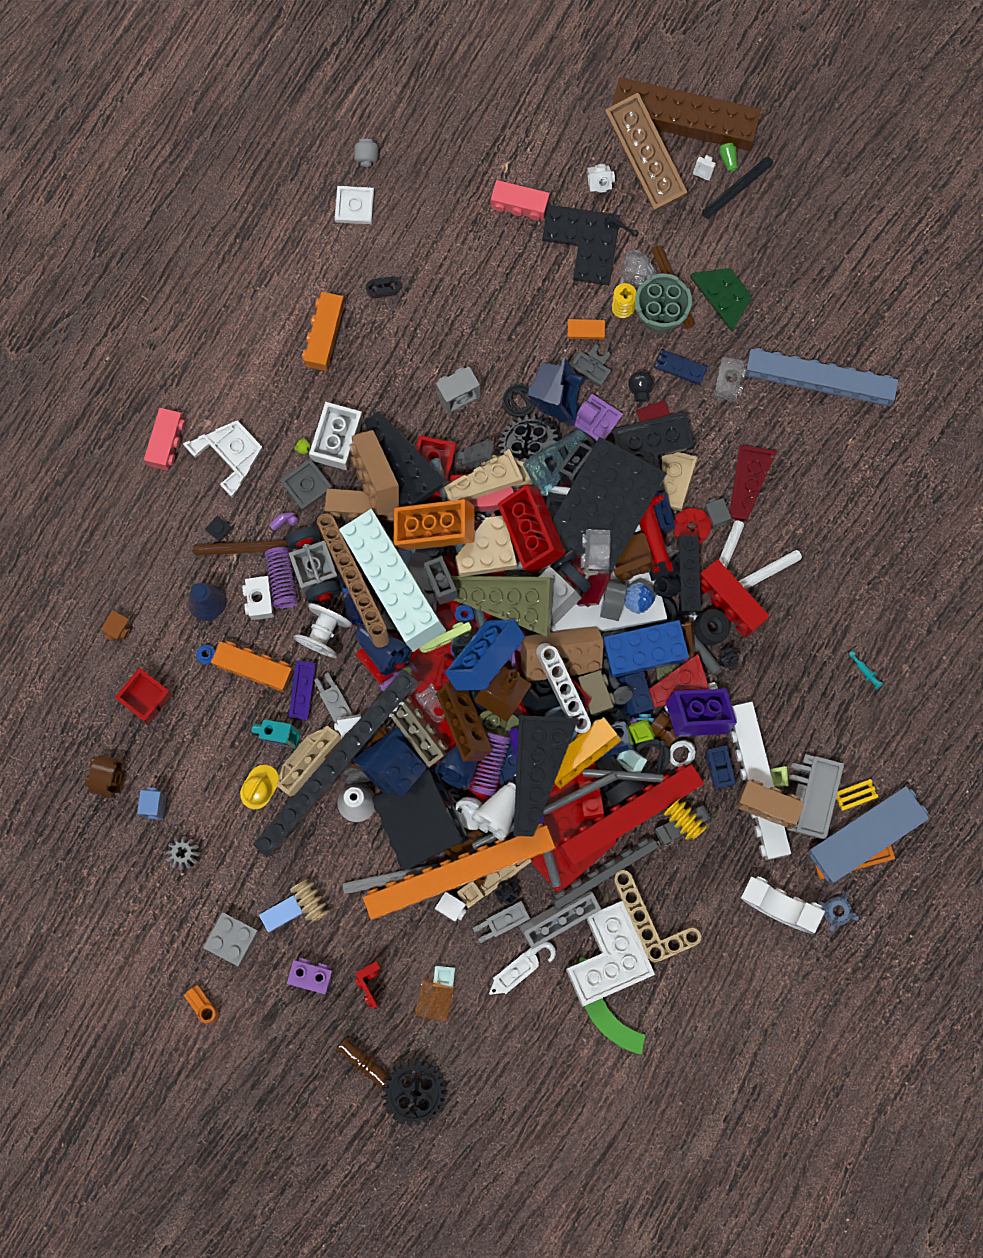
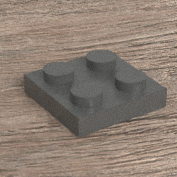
M308 459L280 480V483L302 511L326 495L327 489H333L311 459Z

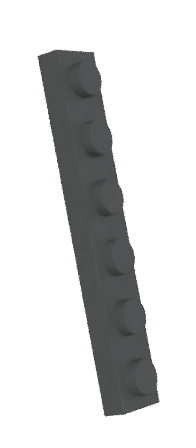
M650 837L640 839L634 847L622 850L620 852L621 855L606 860L600 868L590 870L584 878H578L571 882V886L555 892L554 896L550 898L552 904L557 909L563 907L658 848V845Z

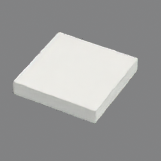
M337 186L335 222L372 224L374 188Z

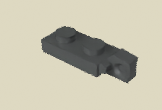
M486 440L464 449V452L455 453L454 461L468 467L491 460L494 442Z

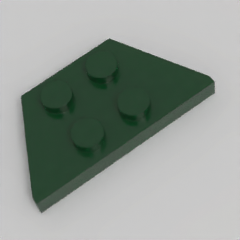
M731 268L690 274L691 280L731 332L734 331L752 298Z

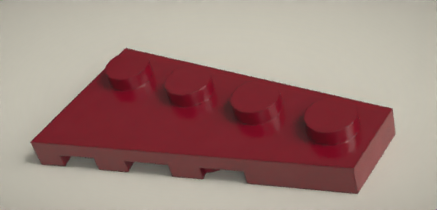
M744 445L739 446L729 510L732 519L748 520L777 451Z

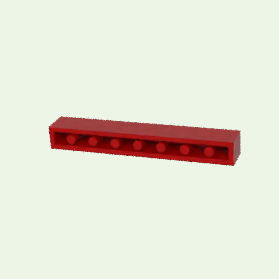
M683 764L675 769L676 774L673 776L665 775L663 782H660L657 786L654 787L651 784L644 788V794L638 797L635 794L626 800L628 804L621 807L619 804L610 810L612 814L607 817L596 818L594 820L595 824L591 827L586 824L578 829L579 834L575 837H572L570 834L562 839V845L558 848L569 866L572 867L702 786L704 783L693 765L691 764L686 767Z

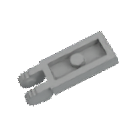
M326 673L324 675L331 688L324 691L321 681L318 678L314 681L331 717L337 723L338 717L352 716V713L339 688L334 684L329 673Z
M520 901L489 917L485 922L474 927L473 930L474 932H479L489 925L492 932L478 939L482 943L530 920V917Z

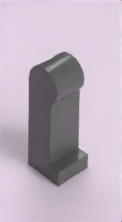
M704 805L689 813V815L696 813L695 821L701 819V824L711 819ZM677 821L669 822L654 830L662 846L684 835L680 834L682 827H674Z

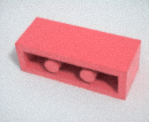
M496 180L491 197V208H494V210L511 212L515 216H528L532 220H544L549 203L548 192Z
M159 408L144 457V462L147 466L169 471L170 465L174 464V451L180 444L179 434L185 427V420L180 412Z

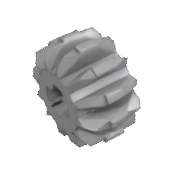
M185 836L182 837L181 843L178 838H175L176 845L168 844L172 851L167 850L166 854L172 856L167 861L173 862V868L179 865V870H184L186 865L188 869H191L190 862L195 864L198 862L193 858L194 856H200L199 852H194L199 846L193 845V839L187 842ZM182 849L187 851L184 858L179 856Z

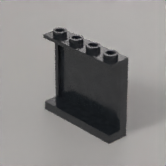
M435 768L424 771L402 798L392 793L390 795L383 793L372 799L374 809L381 818L382 827L387 832L390 846L394 849L398 864L402 867L403 871L415 868L414 866L457 844H462L469 840L446 786L441 779L442 777L440 773L437 774L435 772Z

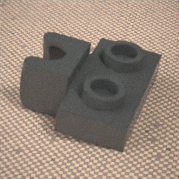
M594 345L588 356L580 351L571 363V367L576 373L601 388L611 374V370L605 367L610 360L611 354L606 352L604 356H598L599 346Z

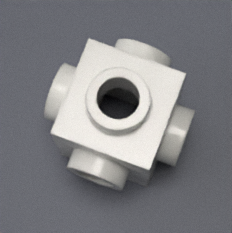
M598 164L595 167L587 168L590 192H606L612 189L615 175L614 171L610 170L609 165Z

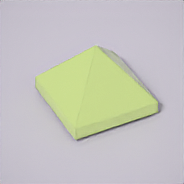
M787 767L770 769L775 788L788 786Z

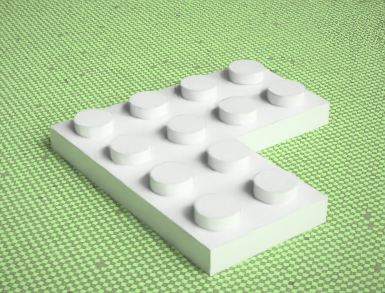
M623 901L586 918L601 954L566 969L582 1007L655 975Z

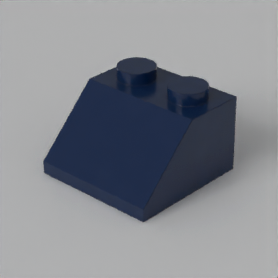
M644 672L617 679L620 687H629L633 696L624 704H617L615 702L612 710L626 705V714H630L632 718L639 716V714L653 712L654 706ZM608 683L607 691L613 695L617 689H614L611 683Z

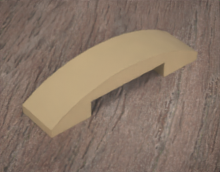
M529 859L488 875L483 887L476 881H472L457 893L466 906L470 908L497 889L500 882L509 880L532 861Z

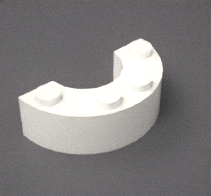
M759 876L756 879L750 878L741 897L744 902L790 927L815 934L825 912L822 910L823 907L814 902L808 904L797 897L792 899L786 896L787 893L778 888L773 889L767 884V880Z

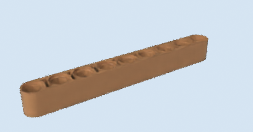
M326 513L322 514L317 518V524L372 643L376 647H384L390 641L384 621L333 516Z

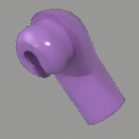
M293 512L281 513L269 526L276 531L283 523L288 522L294 526L297 524L298 518Z

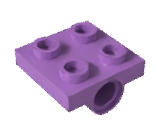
M591 394L589 399L580 407L576 423L572 427L590 435L595 442L599 437L606 440L623 417V413Z

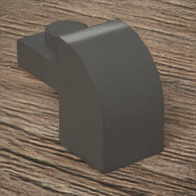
M616 578L609 580L601 605L600 617L619 621L626 595V582Z

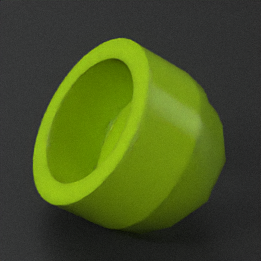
M302 438L295 445L294 449L300 454H307L311 446L305 438Z

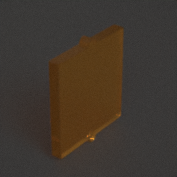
M422 980L414 1014L427 1017L428 1020L435 1019L446 1022L454 988L441 985L440 982L433 983Z

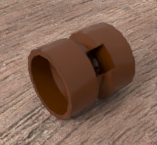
M663 711L651 724V728L655 737L659 736L660 741L665 740L667 742L666 746L669 748L677 737L675 736L670 716Z

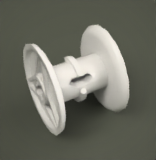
M308 604L310 611L319 617L316 623L312 624V632L309 637L298 634L294 635L293 638L300 644L320 654L337 658L336 652L326 645L330 637L334 636L332 632L336 625L351 627L352 623L329 609L315 604Z

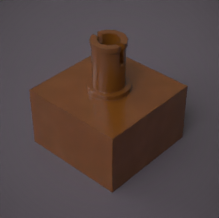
M502 666L500 672L491 680L489 686L484 690H480L474 701L508 722L530 688L531 683L521 678L519 672L515 674L516 670H509Z

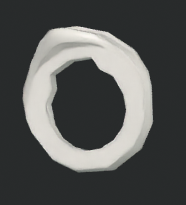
M687 740L677 741L669 750L670 762L677 767L683 764L685 766L690 764L696 754L695 746ZM684 745L690 751L688 758L684 762H676L673 758V752L676 748Z

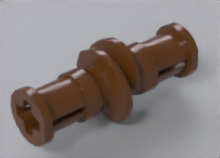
M346 1037L335 1051L340 1052L351 1064L355 1065L354 1073L361 1070V1073H364L368 1079L379 1086L378 1089L381 1091V1088L386 1086L383 1080H389L390 1076L384 1073L376 1063L372 1062L375 1057L373 1054L367 1057L368 1053L363 1054Z

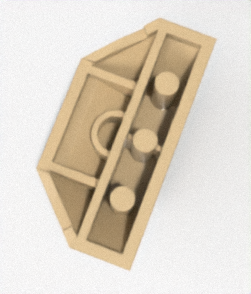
M329 726L308 735L282 765L277 786L287 795H295L324 762V757L340 741L341 736Z

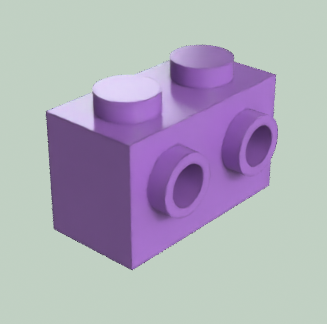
M299 958V961L293 960L287 984L327 995L334 972L329 970L330 966L318 963V967L310 965V960ZM303 969L304 974L300 977L299 971ZM319 975L323 976V980L321 982L318 981Z

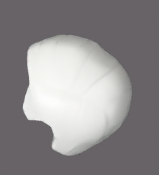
M464 797L456 803V811L463 827L470 830L478 829V823L472 820V816L483 805L482 802L474 797Z

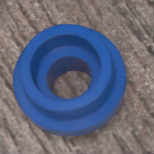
M462 604L457 607L455 618L458 622L470 623L474 618V610L472 607ZM463 611L467 612L468 616L465 618L461 616V612Z
M203 645L197 650L196 657L200 663L210 664L215 650L209 645ZM208 651L209 656L203 657V652Z

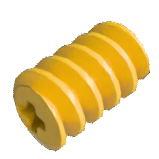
M622 283L614 289L612 312L615 316L627 318L633 314L636 296L634 286Z
M677 800L665 811L664 816L672 815L669 822L677 821L674 827H682L680 834L687 832L688 834L685 839L694 840L708 826L700 827L702 820L695 821L697 814L689 815L691 807L684 809L686 802L679 803V800Z

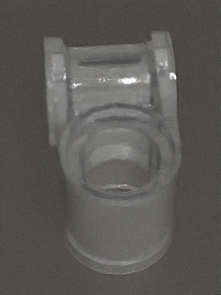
M430 683L427 689L421 693H416L415 697L433 721L442 722L446 719L445 715L437 716L434 714V709L441 708V705L436 695L438 691L434 690V685Z

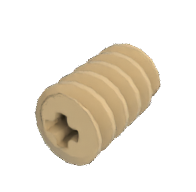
M309 879L292 887L290 891L291 893L297 892L294 899H301L297 905L299 907L305 906L301 912L302 914L308 913L305 920H312L309 923L311 924L326 916L330 911L322 910L326 904L318 903L322 896L315 897L318 889L312 890L311 888L315 883H308Z

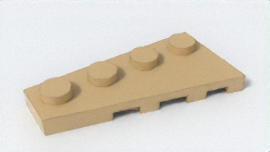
M509 449L499 458L491 459L487 465L474 469V472L468 476L464 475L444 487V492L448 501L462 499L469 501L522 484L523 478Z

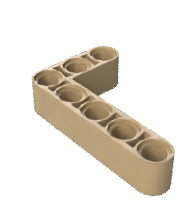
M625 870L616 873L613 879L615 888L621 901L624 903L650 962H659L699 944L701 934L695 928H689L660 941L631 874ZM619 875H625L628 878L626 885L618 883L617 878ZM627 893H633L636 896L635 903L631 904L626 901ZM636 911H641L644 914L642 922H637L634 919ZM643 930L651 931V940L643 939ZM688 932H693L696 935L694 943L687 941L686 935ZM670 940L677 941L678 949L676 951L669 949L668 943ZM652 948L659 949L660 957L658 959H653L650 956Z

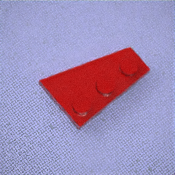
M696 654L649 688L654 708L666 705L665 702L674 691L709 689L699 654Z

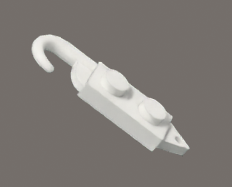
M546 941L534 949L529 948L493 978L494 982L489 995L508 993L536 970L539 962L535 954L542 948L550 950L551 955L548 961L552 962L556 955L554 945Z

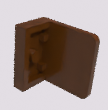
M644 533L631 537L613 569L615 577L621 581L629 580L633 576L645 574L657 568Z

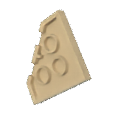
M502 516L485 518L474 533V543L465 544L458 553L455 561L459 577L517 568L510 535Z

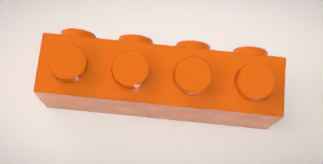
M321 292L320 298L317 297L315 304L317 309L316 315L313 314L311 319L312 331L307 334L306 342L308 346L307 349L303 350L302 360H304L306 367L328 371L345 304L343 296Z
M229 641L225 643L219 642L211 661L214 667L285 693L293 674L289 664L279 661V663L273 662L271 657L264 654L261 657L257 656L253 650L248 648L241 650L236 648V644Z

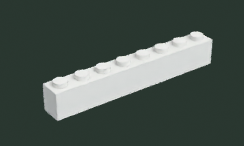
M753 702L732 706L737 723L732 728L733 731H730L732 742H736L737 750H735L737 761L741 762V778L746 782L752 781V779L763 783V787L770 789V787H774ZM751 814L752 819L755 818L757 825L754 826L756 837H760L761 845H759L761 856H765L767 861L790 855L791 851L785 827Z

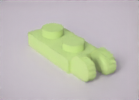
M460 622L454 625L452 630L445 631L420 647L421 652H430L452 642L460 634L470 633L471 626L469 622L465 624Z

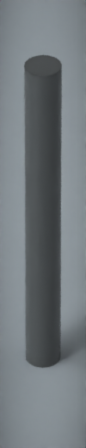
M584 769L583 777L603 778L614 772L617 779L663 782V774Z

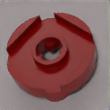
M695 508L684 509L676 515L674 520L676 529L673 530V534L676 539L679 536H698L700 545L707 539L711 531L710 520L703 510ZM689 523H693V525L697 526V528L694 529V532H691L690 529H687L686 526H689Z

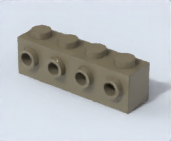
M409 697L391 718L426 765L430 767L448 753L446 750L448 747L442 739L439 740L437 738L434 727L430 723L427 724L425 722L423 713L419 708L413 706L411 703L412 699Z

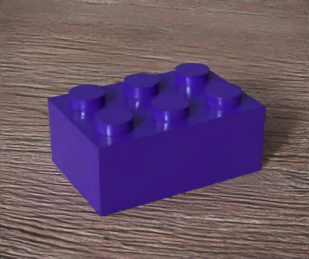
M727 689L674 691L665 702L676 737L728 734L737 723Z

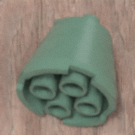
M671 274L651 276L639 286L635 296V309L645 329L655 334L672 332L674 328L683 323L688 317L692 305V296L689 288L678 277Z

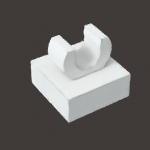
M706 155L705 159L699 156L693 174L710 181L716 163L712 162L713 158Z

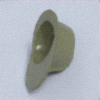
M489 710L479 714V719L486 734L490 732L510 738L509 730L518 728L519 719L513 714L508 722Z

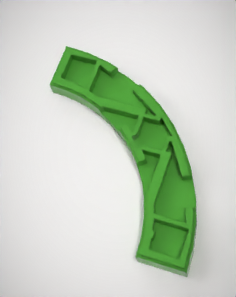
M580 957L579 963L584 962L588 959ZM603 998L584 1006L590 1019L603 1035L630 1052L642 1054L645 1034L631 1030L618 1021L607 1008Z

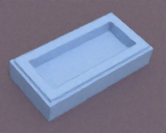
M294 895L259 915L268 933L302 914V909L297 905L298 902L294 899Z

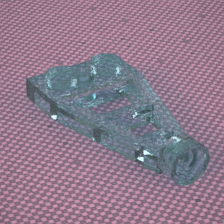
M576 429L569 436L534 453L523 463L534 486L540 489L542 496H545L560 480L561 477L558 469L577 443H584L586 441V436L581 430ZM565 445L569 453L563 460L558 450ZM551 455H553L557 463V467L552 474L544 462Z

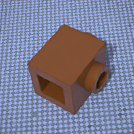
M112 610L100 630L105 634L103 637L111 642L116 640L121 643L122 639L125 640L129 635V628L132 622Z

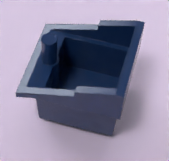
M562 357L560 366L548 363L542 364L536 373L533 384L528 389L527 396L541 413L555 417L561 423L574 426L579 407L576 404L580 384L584 383L585 378L578 376L566 358Z
M397 727L373 747L370 746L353 761L379 790L388 795L390 793L395 794L401 798L427 768L420 760V755Z

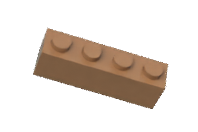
M327 489L325 513L331 514L334 519L348 517L349 520H354L371 509L369 496L365 495L364 491ZM394 511L377 516L379 520L394 523Z

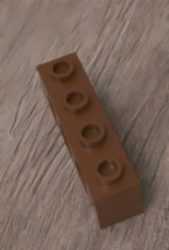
M446 683L436 695L463 762L482 761L493 750L470 694L466 690L456 691L452 683Z

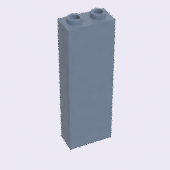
M905 786L807 852L829 885H832L929 819L927 816L928 811L923 805H919L916 800V794L912 789H908Z

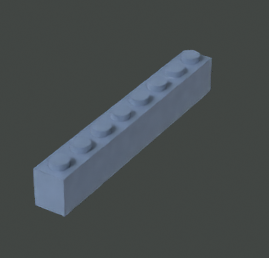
M760 348L750 350L744 375L890 407L895 400L898 379H894L889 375L879 376L870 371L860 372L851 367L845 369L838 367L836 364H821L817 360H802L798 356H783L782 353H769Z

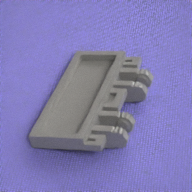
M805 754L803 763L809 764L811 767L792 763V768L808 773V777L803 778L797 775H789V780L801 783L797 785L795 796L801 798L800 801L804 802V806L797 825L791 829L787 828V830L826 840L844 764Z

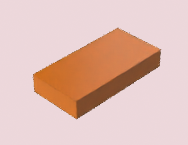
M568 319L567 339L604 340L605 320Z

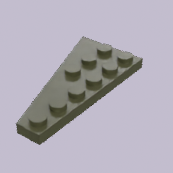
M451 576L457 591V599H454V601L503 620L514 619L517 625L550 637L553 578Z

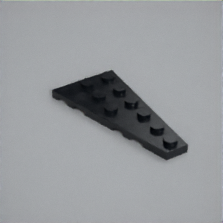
M378 411L364 421L367 430L374 431L399 485V507L419 505L450 483L395 428L383 413Z
M519 715L513 836L534 837L579 718Z

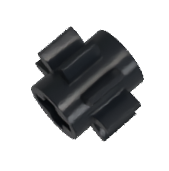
M505 880L498 884L497 890L494 893L500 904L504 902L510 905L517 901L520 891L515 881L510 883Z

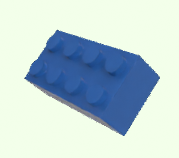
M514 619L486 621L445 671L446 676L456 691L484 690L489 686L491 680L500 672L502 666L509 661L510 656L520 647V643L525 638Z
M680 620L603 637V647L611 679L687 662L689 658Z

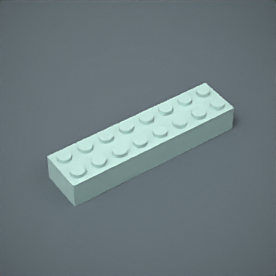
M372 509L339 529L405 643L413 652L446 631Z

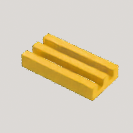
M871 779L840 790L836 796L841 811L878 798ZM868 785V789H865L863 791L857 792L844 798H840L839 796ZM871 792L872 796L845 806L843 805L845 801Z

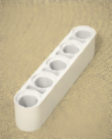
M548 643L540 644L536 651L537 657L566 718H583V724L580 727H575V731L579 733L587 732L591 726L590 719L557 649ZM546 649H551L550 656L544 658V651ZM559 666V672L556 675H552V669ZM567 684L566 691L561 693V685ZM575 701V707L568 710L569 703Z

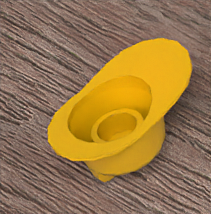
M259 765L255 767L245 780L240 796L243 804L248 808L261 809L270 801L279 781V775L272 766Z

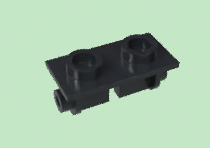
M624 705L620 708L616 707L604 715L596 716L592 724L604 717L609 725L616 721H625L629 725L632 717L630 714H626L627 706Z

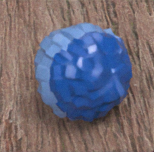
M637 582L626 589L625 606L631 612L636 614L644 613L655 601L653 591L645 584Z

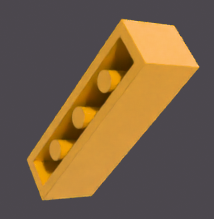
M604 717L601 720H596L587 732L578 734L576 739L568 745L554 782L559 789L622 741Z

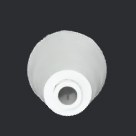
M350 784L339 794L337 802L339 812L349 821H365L375 811L372 799L376 796L364 784Z

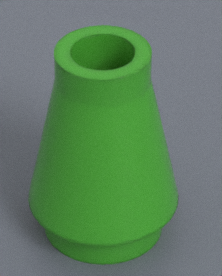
M733 143L720 146L719 154L727 171L737 170L736 146Z

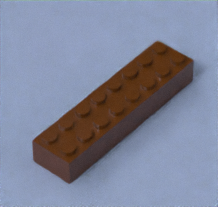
M619 77L612 106L639 93L658 131L720 145L733 143L737 149L751 151L761 109Z

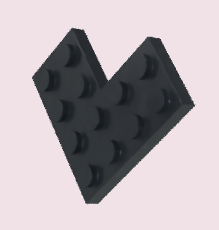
M548 204L542 241L578 246L573 281L609 286L618 225L605 220V216L609 213ZM611 214L613 219L619 222L620 215Z
M686 412L613 429L616 446L659 469L658 457L695 449ZM663 482L657 492H665Z

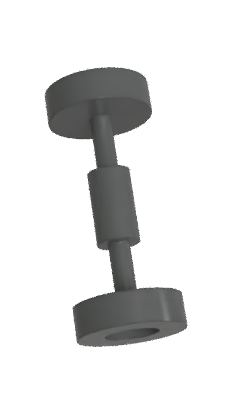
M603 659L601 674L608 676L607 679L612 687L617 689L613 693L615 702L617 704L628 702L633 696L632 691L627 686L620 687L617 678L611 679L607 660Z

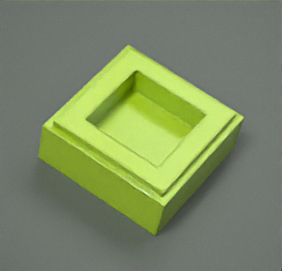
M648 719L629 725L636 744L654 739L655 734Z

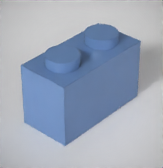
M147 787L146 791L140 790L137 814L143 818L164 820L167 797L162 794V791H158L157 788Z

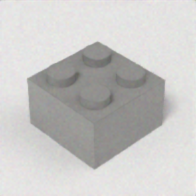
M470 367L459 368L453 375L449 377L444 376L436 383L437 397L447 414L480 398V385Z
M222 912L203 948L238 967H242L260 931Z

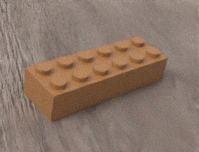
M639 93L607 108L605 114L653 211L656 212L687 196L688 192Z

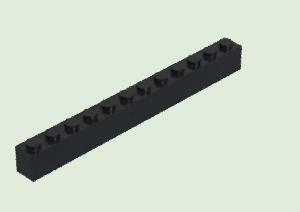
M410 667L401 670L253 843L266 858L275 854L422 683L423 679Z

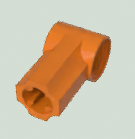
M199 985L186 992L184 997L194 1009L201 1022L213 1024L218 1020V1009L212 1005ZM207 1009H211L213 1012L212 1018L206 1020L204 1017Z

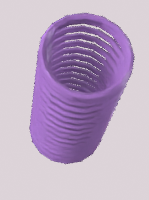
M276 547L265 552L267 568H269L267 570L270 576L269 583L273 593L272 600L274 601L273 605L275 608H288L298 603L297 597L294 596L296 595V592H294L296 589L293 588L295 584H292L294 580H292L293 572H291L292 568L289 563L291 560L288 559L290 558L288 555L289 549L286 547ZM287 556L286 558H283V559L272 560V559L277 558V557ZM279 561H287L284 563L272 564ZM280 565H288L285 567L273 568ZM281 569H289L286 571L274 572ZM282 573H290L287 575L275 576ZM291 577V578H288V579L276 580V579H279V578ZM292 581V582H289V583L277 584V583H281V582ZM293 585V586L286 587V588H278V587H282V586ZM293 589V590L287 591V592H279V591H283V590ZM293 602V603H289V604H282V605H280L281 603Z
M487 732L486 736L490 737L488 738L489 741L500 744L490 743V745L501 750L492 748L494 752L499 754L490 753L489 755L497 758L486 757L495 762L482 760V762L496 767L478 763V765L494 771L478 767L476 769L495 776L475 772L478 775L493 780L474 776L476 779L491 784L473 781L474 783L491 789L471 785V790L493 796L495 794L494 791H496L494 787H497L496 783L499 782L495 778H500L497 774H501L499 770H502V767L499 765H504L501 761H505L502 757L506 756L504 753L507 750L504 748H509L506 744H509L511 739Z

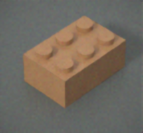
M752 779V781H747L743 785L735 808L791 829L797 825L804 802L800 801L801 798L792 794L786 796L781 794L782 791L780 789L763 787L762 782Z

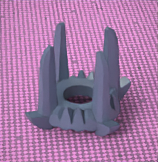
M846 891L842 892L841 897L831 898L826 903L819 901V905L824 908L826 920L831 924L830 931L834 932L836 926L845 925L850 919L855 921L859 919L855 913H852V907L847 901ZM837 905L844 909V914L841 917L833 914V908Z

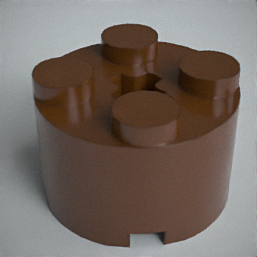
M103 755L93 756L90 761V773L85 778V787L89 788L90 793L116 798L115 794L116 792H121L126 778V771H123V766H126L125 761Z

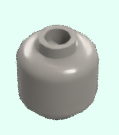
M359 139V142L354 146V160L360 163L362 167H371V163H375L378 160V145L372 139Z

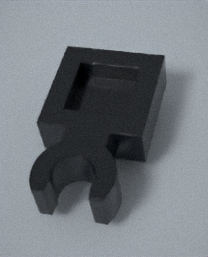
M731 647L721 651L719 661L724 668L728 667L731 671L738 665L737 660L739 658L733 654Z

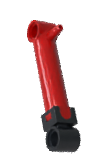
M663 495L654 496L639 525L641 532L646 535L657 567L649 572L651 581H655L654 591L658 596L674 597L680 592L681 586L679 580L673 578L678 574L674 562L669 561L654 505L664 500Z

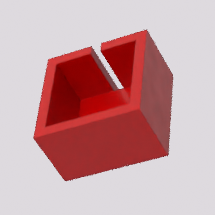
M139 667L114 698L149 725L159 713L157 708H163L173 695Z

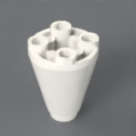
M508 782L507 785H504L477 809L472 816V820L478 823L477 827L485 833L488 831L492 832L501 841L508 835L514 818L515 784Z

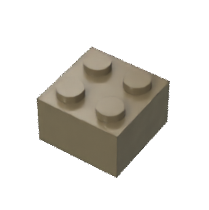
M599 670L578 677L576 683L591 698L586 710L589 719L611 712L615 700L612 693L607 691V685L609 684L606 675H602Z

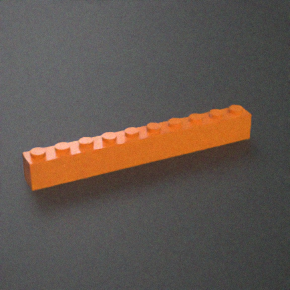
M543 823L538 824L534 837L514 836L513 839L508 841L504 838L503 841H495L496 845L488 848V845L477 848V853L475 854L464 853L458 856L459 860L452 862L451 859L440 863L441 867L433 869V866L422 870L421 875L416 877L415 874L408 875L403 878L404 881L397 884L396 881L386 884V888L379 891L376 888L368 891V895L363 897L370 919H378L557 849L550 827L547 825L543 826Z

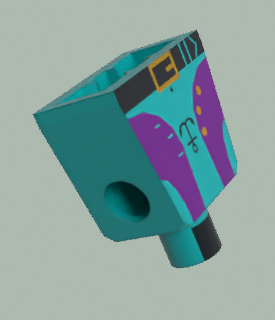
M263 720L262 725L254 723L252 735L259 736V739L263 742L293 750L297 749L301 731L293 725L270 720Z

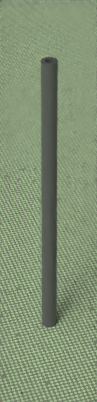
M614 772L545 806L542 813L543 816L617 780ZM514 822L511 824L509 833L514 831ZM491 833L473 842L472 845L476 850L497 840V838Z

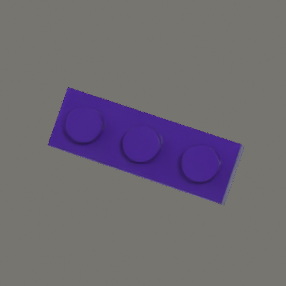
M296 661L289 719L306 721L309 719L316 663Z

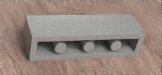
M588 890L563 907L557 909L553 906L518 927L527 944L534 949L597 913L601 908L594 894Z

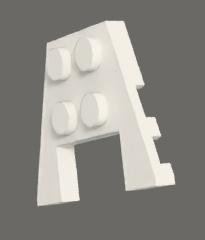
M238 420L220 427L210 434L201 435L198 439L191 442L187 441L183 444L195 458L211 446L234 472L220 485L231 498L235 496L263 450L262 446Z

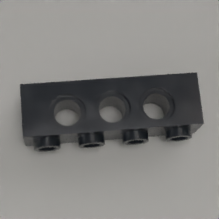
M679 536L676 541L678 580L681 586L678 593L679 616H698L701 612L698 536Z

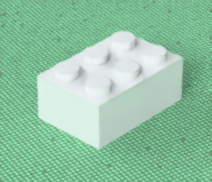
M325 402L309 452L310 459L314 462L347 470L350 457L352 456L349 447L352 444L351 436L359 434L363 421L362 412Z

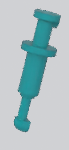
M851 651L849 656L854 659L859 670L866 676V682L871 681L876 686L875 689H879L883 683L875 678L877 673H872L863 661L861 662L856 658V653Z

